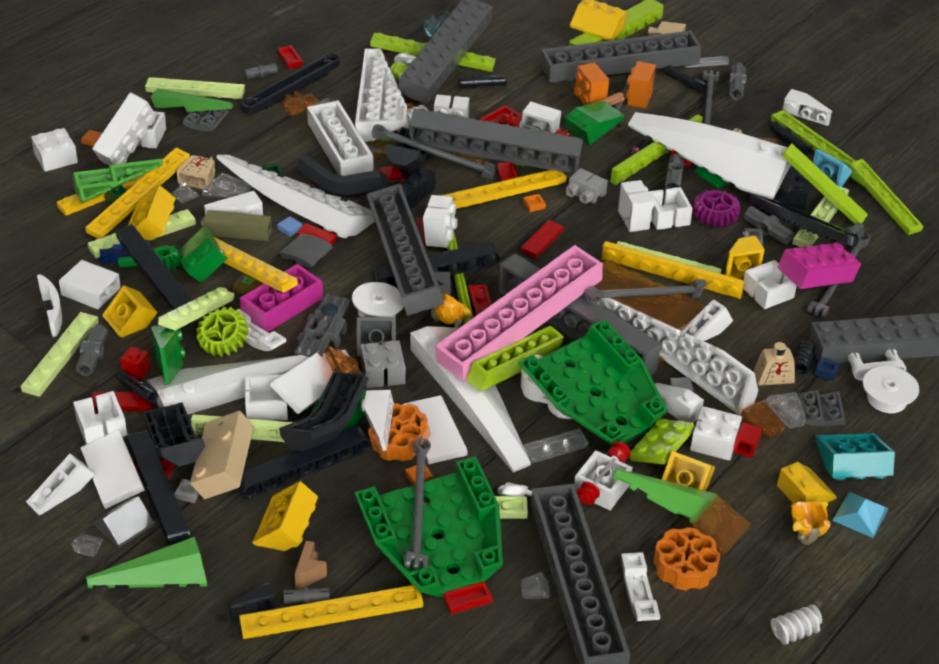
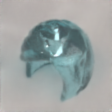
M444 10L443 15L435 19L434 15L430 19L426 18L424 22L425 33L432 38L450 14Z

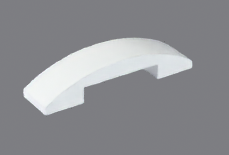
M40 274L37 275L40 293L43 301L51 300L53 309L47 311L52 337H56L62 325L59 295L54 285Z
M237 309L245 316L249 325V335L246 336V343L262 351H271L286 342V338L275 331L268 333L253 324L250 315Z
M643 552L621 554L626 591L634 617L637 621L660 620L657 602L653 600L648 582L647 565Z

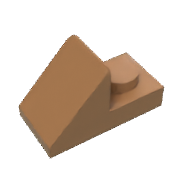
M305 542L295 572L296 589H302L327 576V563L318 560L315 542Z

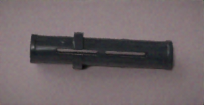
M670 65L665 68V75L686 84L688 88H694L701 93H704L707 89V84L698 80L695 76H690Z
M506 75L459 77L458 84L460 85L458 86L459 88L507 85V79H505L507 77Z
M777 121L774 122L776 126L771 125L770 130L779 135L781 140H786L788 143L793 144L806 156L809 155L807 151L812 152L813 147L794 135L789 128L783 127Z
M125 370L118 372L117 380L133 390L136 396L144 398L149 403L157 400L158 393L152 390L146 382L139 381Z

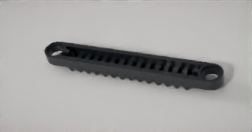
M328 53L242 101V111L246 114H254L263 108L267 110L268 106L272 107L273 103L281 102L282 98H287V95L295 94L297 90H301V87L310 86V83H314L315 80L318 81L324 75L327 76L331 70L340 65L339 55Z
M749 193L747 202L758 206L759 210L765 212V214L775 215L780 220H785L786 223L801 227L802 230L817 234V236L828 239V241H839L851 246H857L860 236L774 199Z

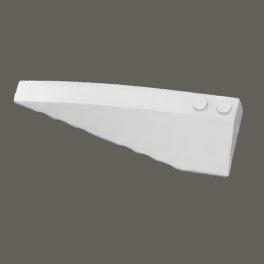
M381 48L365 49L355 127L364 142L376 140L372 137L371 133L374 125L380 124L388 129L389 132L405 126L407 119V105L404 103V98L401 96L400 89H398L394 76L391 74Z
M636 112L628 123V126L645 136L649 135L655 142H661L666 145V148L669 150H675L678 152V155L699 167L707 168L708 172L718 174L722 177V180L732 182L738 189L772 200L791 166L782 157L783 152L788 147L727 129L678 118Z
M217 155L219 161L256 190L285 208L324 226V230L336 232L339 237L356 236L375 222L372 211L349 200L347 202L342 201L339 196L324 194L325 191L310 188V185L286 176L283 178L277 176L278 173L262 170V167L248 164V162L236 157Z
M601 298L597 303L661 343L659 357L685 376L690 377L693 382L738 415H741L755 403L758 393L755 373L725 351L611 298Z
M427 326L411 332L410 350L509 469L514 473L530 466L531 462L496 385L479 392L467 380L462 382L436 362L435 345L455 332L457 328Z
M346 350L327 351L322 356L334 370L353 365V361ZM296 355L179 370L168 385H165L162 375L148 379L147 384L158 393L156 403L159 408L183 402L188 415L244 398L246 392L245 376L283 375L310 357Z

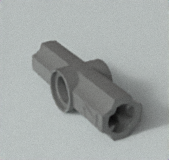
M736 63L732 66L729 80V96L733 100H739L743 97L747 76L745 75L746 67L743 63Z
M674 153L669 158L665 189L679 188L681 185L684 158L678 155V153Z
M753 206L749 207L744 213V219L756 226L762 236L770 235L785 245H788L794 238V232L783 226L777 216H767Z
M95 324L90 329L86 341L81 343L76 372L82 376L92 374L98 360L103 358L104 343L108 336V330L102 325Z

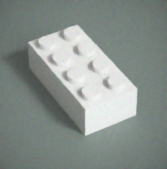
M130 92L92 148L101 162L108 166L127 162L128 156L134 152L136 144L144 137L146 129L155 120L156 115L149 103Z

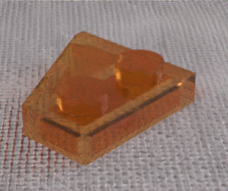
M768 398L742 410L740 416L749 424L763 428L762 433L767 437L772 438L783 432L785 425L779 419L776 410H771Z

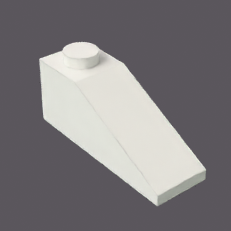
M254 191L204 205L205 215L207 210L263 215L262 201Z
M713 299L682 332L705 341L719 335L733 322V319L726 307Z
M660 383L655 384L668 413L678 420L694 422L699 418L704 399L689 389Z
M391 390L366 391L365 399H362L361 403L362 411H365L367 420L382 451H387L394 406Z
M69 454L26 502L37 514L41 515L81 491L95 474L83 462Z

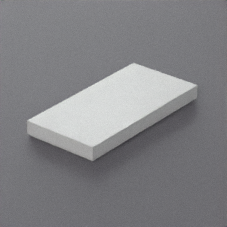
M316 353L274 380L270 386L297 414H300L319 400L335 370Z
M441 395L403 404H413L418 407L421 413L426 414L431 433L428 437L431 448L425 457L428 464L467 456V448Z
M119 430L80 447L88 468L95 474L92 478L105 509L145 491Z

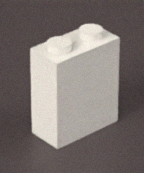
M81 260L59 280L62 296L99 309L121 288L118 273Z

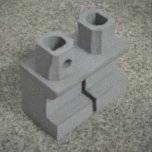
M580 168L569 178L566 195L570 197L576 195L585 204L588 202L595 203L598 196L603 197L606 195L608 180Z

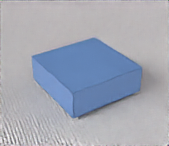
M288 217L277 224V229L289 237L303 227L302 223L292 217Z

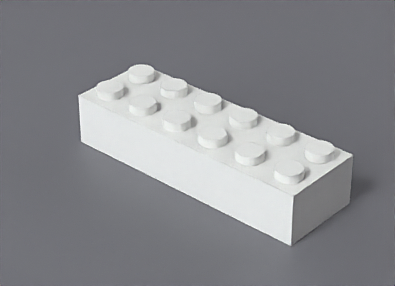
M339 100L307 107L308 125L338 175L347 176L373 171V155Z

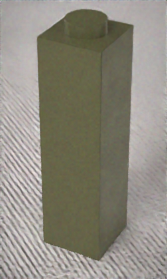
M207 210L205 217H202L201 227L206 226L211 234L217 237L269 241L272 231L271 216Z

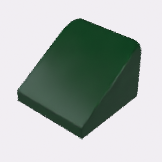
M280 163L262 166V170L278 173L277 176L283 178Z
M122 185L106 192L105 199L112 204L127 189Z

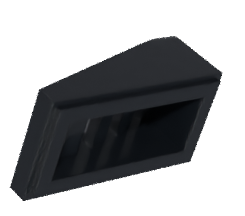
M270 583L264 584L229 603L231 621L239 620L240 615L275 609L274 592Z

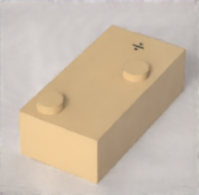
M241 411L231 413L205 424L202 435L205 448L195 462L190 482L204 499L240 487L254 427Z

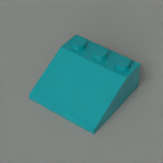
M875 433L815 435L825 469L832 478L845 480L846 477L865 479L866 477L873 476L883 479L886 476H893L895 452Z

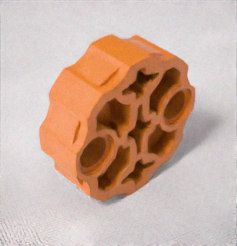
M394 404L387 451H382L372 428L368 429L373 450L377 451L380 457L387 461L400 460L403 462L411 460L416 455L413 452V444L416 439L422 437L421 447L424 439H428L431 435L426 414L421 413L418 407L413 404Z
M694 528L671 529L665 532L664 537L657 541L653 563L657 567L658 577L663 582H668L679 590L702 589L708 586L709 581L716 577L720 553L716 549L717 543L711 536L704 535Z

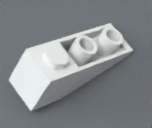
M791 89L784 100L783 110L787 113L823 125H829L832 111L807 93Z

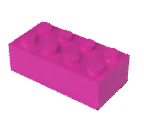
M833 243L785 249L777 268L800 289L853 282L861 263L855 259L854 255L847 252L841 244Z
M296 264L284 272L297 278V286L282 293L266 284H262L240 298L241 310L250 315L253 324L269 332L323 299V281Z

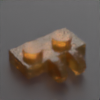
M297 91L294 92V98L290 95H285L283 109L291 116L307 111V107L319 105L320 103L312 93L303 96Z

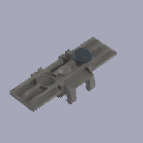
M325 294L320 306L315 310V314L308 316L307 324L302 333L298 334L297 341L299 345L295 350V354L311 357L318 353L322 357L330 341L335 343V348H339L341 344L339 334L341 332L345 335L348 329L343 316L351 299Z

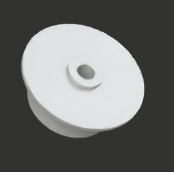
M366 283L357 287L352 294V302L358 309L359 317H396V314L404 308L399 290L386 283Z
M875 367L869 370L863 378V387L867 393L869 403L881 412H900L905 409L907 404L912 403L919 394V385L915 378L906 371L896 367Z

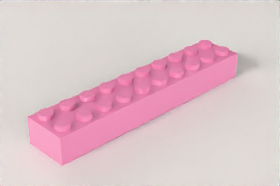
M574 245L435 345L436 362L462 382H465L473 362L523 339L584 294L588 288L599 283L602 280L603 263Z

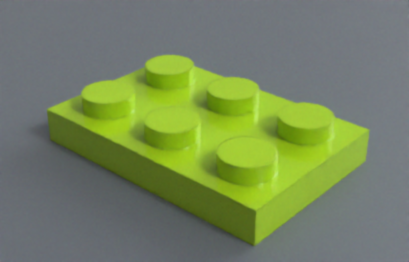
M659 419L631 451L630 460L665 465L672 451L676 452L695 430L694 423L682 420Z

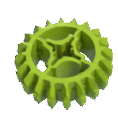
M224 306L222 310L216 308L213 313L209 311V316H203L204 321L199 322V328H197L199 344L205 352L211 353L214 357L217 354L223 357L224 353L230 356L231 351L237 353V347L243 348L242 342H247L246 336L249 335V325L245 316L232 307L228 310Z

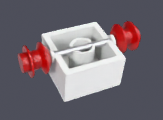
M531 101L524 109L522 119L520 115L514 117V113L507 115L505 119V124L510 126L525 127L536 131L541 130L552 134L558 133L570 137L568 130L562 132L561 128H559L561 111Z
M615 442L612 448L608 450V456L595 450L576 474L574 486L579 501L582 504L593 505L595 503L611 511L630 484L618 479L614 480L612 477L616 468L632 472L633 467L624 464L631 456V451L625 443Z

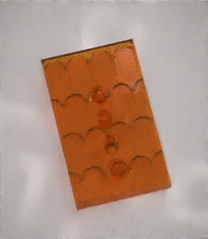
M611 260L602 262V280L593 286L601 291L667 287L651 281L634 270L631 272ZM685 294L611 298L678 330L687 326L706 307Z

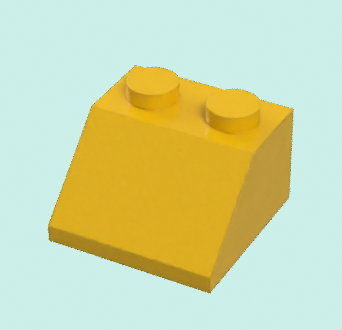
M756 236L739 238L729 251L725 275L744 280L745 271L762 265L764 248Z
M123 285L102 316L120 337H125L147 328L158 312L140 291Z
M672 451L662 480L706 491L715 466Z
M796 462L781 468L777 486L792 503L811 500L817 503L821 501L828 503L836 499L837 496L807 466Z

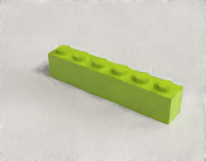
M550 325L473 362L466 380L479 392H482L522 372V368L518 365L519 361L533 354L544 357L558 350L564 336Z

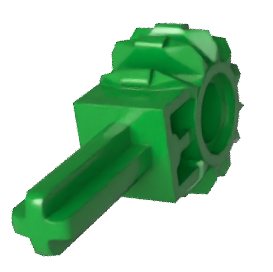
M166 244L165 246L159 245L158 248H152L169 271L176 270V267L180 265V253L174 246ZM130 256L118 258V265L121 268L137 266Z

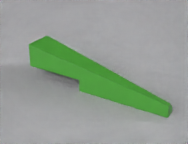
M159 88L151 96L155 108L185 106L186 112L224 110L232 109L233 107L231 102Z
M162 159L110 165L106 169L74 172L72 180L75 193L81 203L86 202L162 166Z
M615 469L612 475L614 480L618 479L630 484V489L634 491L638 488L646 492L648 499L674 514L678 513L690 518L689 522L694 525L699 522L707 527L708 533L713 534L715 531L721 506L717 494Z
M195 537L86 577L88 588H93V585H107L108 588H115V585H128L129 588L164 587V584H179L180 587H186L187 584H200L201 587L207 586L203 563Z

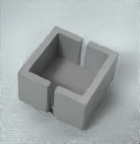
M399 340L382 342V345L378 343L361 344L363 374L369 378L366 388L384 386V369H387L388 386L405 384L406 367Z

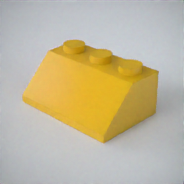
M583 0L578 4L570 27L612 41L625 28L627 11L609 6L606 3Z
M158 185L137 202L128 225L133 224L144 240H153L157 236H162L166 231L165 226L170 220L169 215L174 209L173 204L176 198Z
M301 481L273 495L252 543L256 546L281 551L297 547L303 540L302 535L309 525L311 514L316 508L315 503L318 496Z

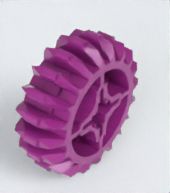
M705 190V192H700L693 202L694 216L701 223H706L707 226L712 225L713 227L719 226L721 228L724 225L728 227L729 224L733 225L739 217L740 202L737 201V197H733L731 193L727 194L726 191Z

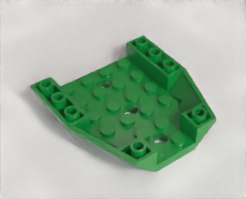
M606 319L591 325L586 336L540 359H537L533 354L518 362V365L556 408L611 445L615 442L626 444L646 433L668 411L643 360ZM565 364H570L573 368L567 367ZM590 392H595L598 396H593ZM616 421H621L624 425H619Z
M476 456L456 462L455 473L424 482L423 500L429 504L423 506L421 554L428 556V566L420 569L421 563H419L417 570L412 569V561L409 567H404L405 553L407 551L412 552L416 484L382 495L378 494L375 486L354 492L375 545L419 592L441 598L444 592L486 581L503 566L499 504ZM434 534H442L444 537L437 540L432 536ZM450 568L459 570L456 574H450L447 571Z

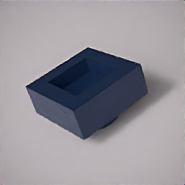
M821 357L815 375L834 381L840 363Z

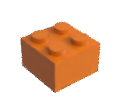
M637 61L635 67H632L631 75L628 76L627 85H629L625 96L628 99L627 105L647 108L653 92L655 64Z
M594 62L577 66L574 92L582 103L587 105L607 98L609 78Z

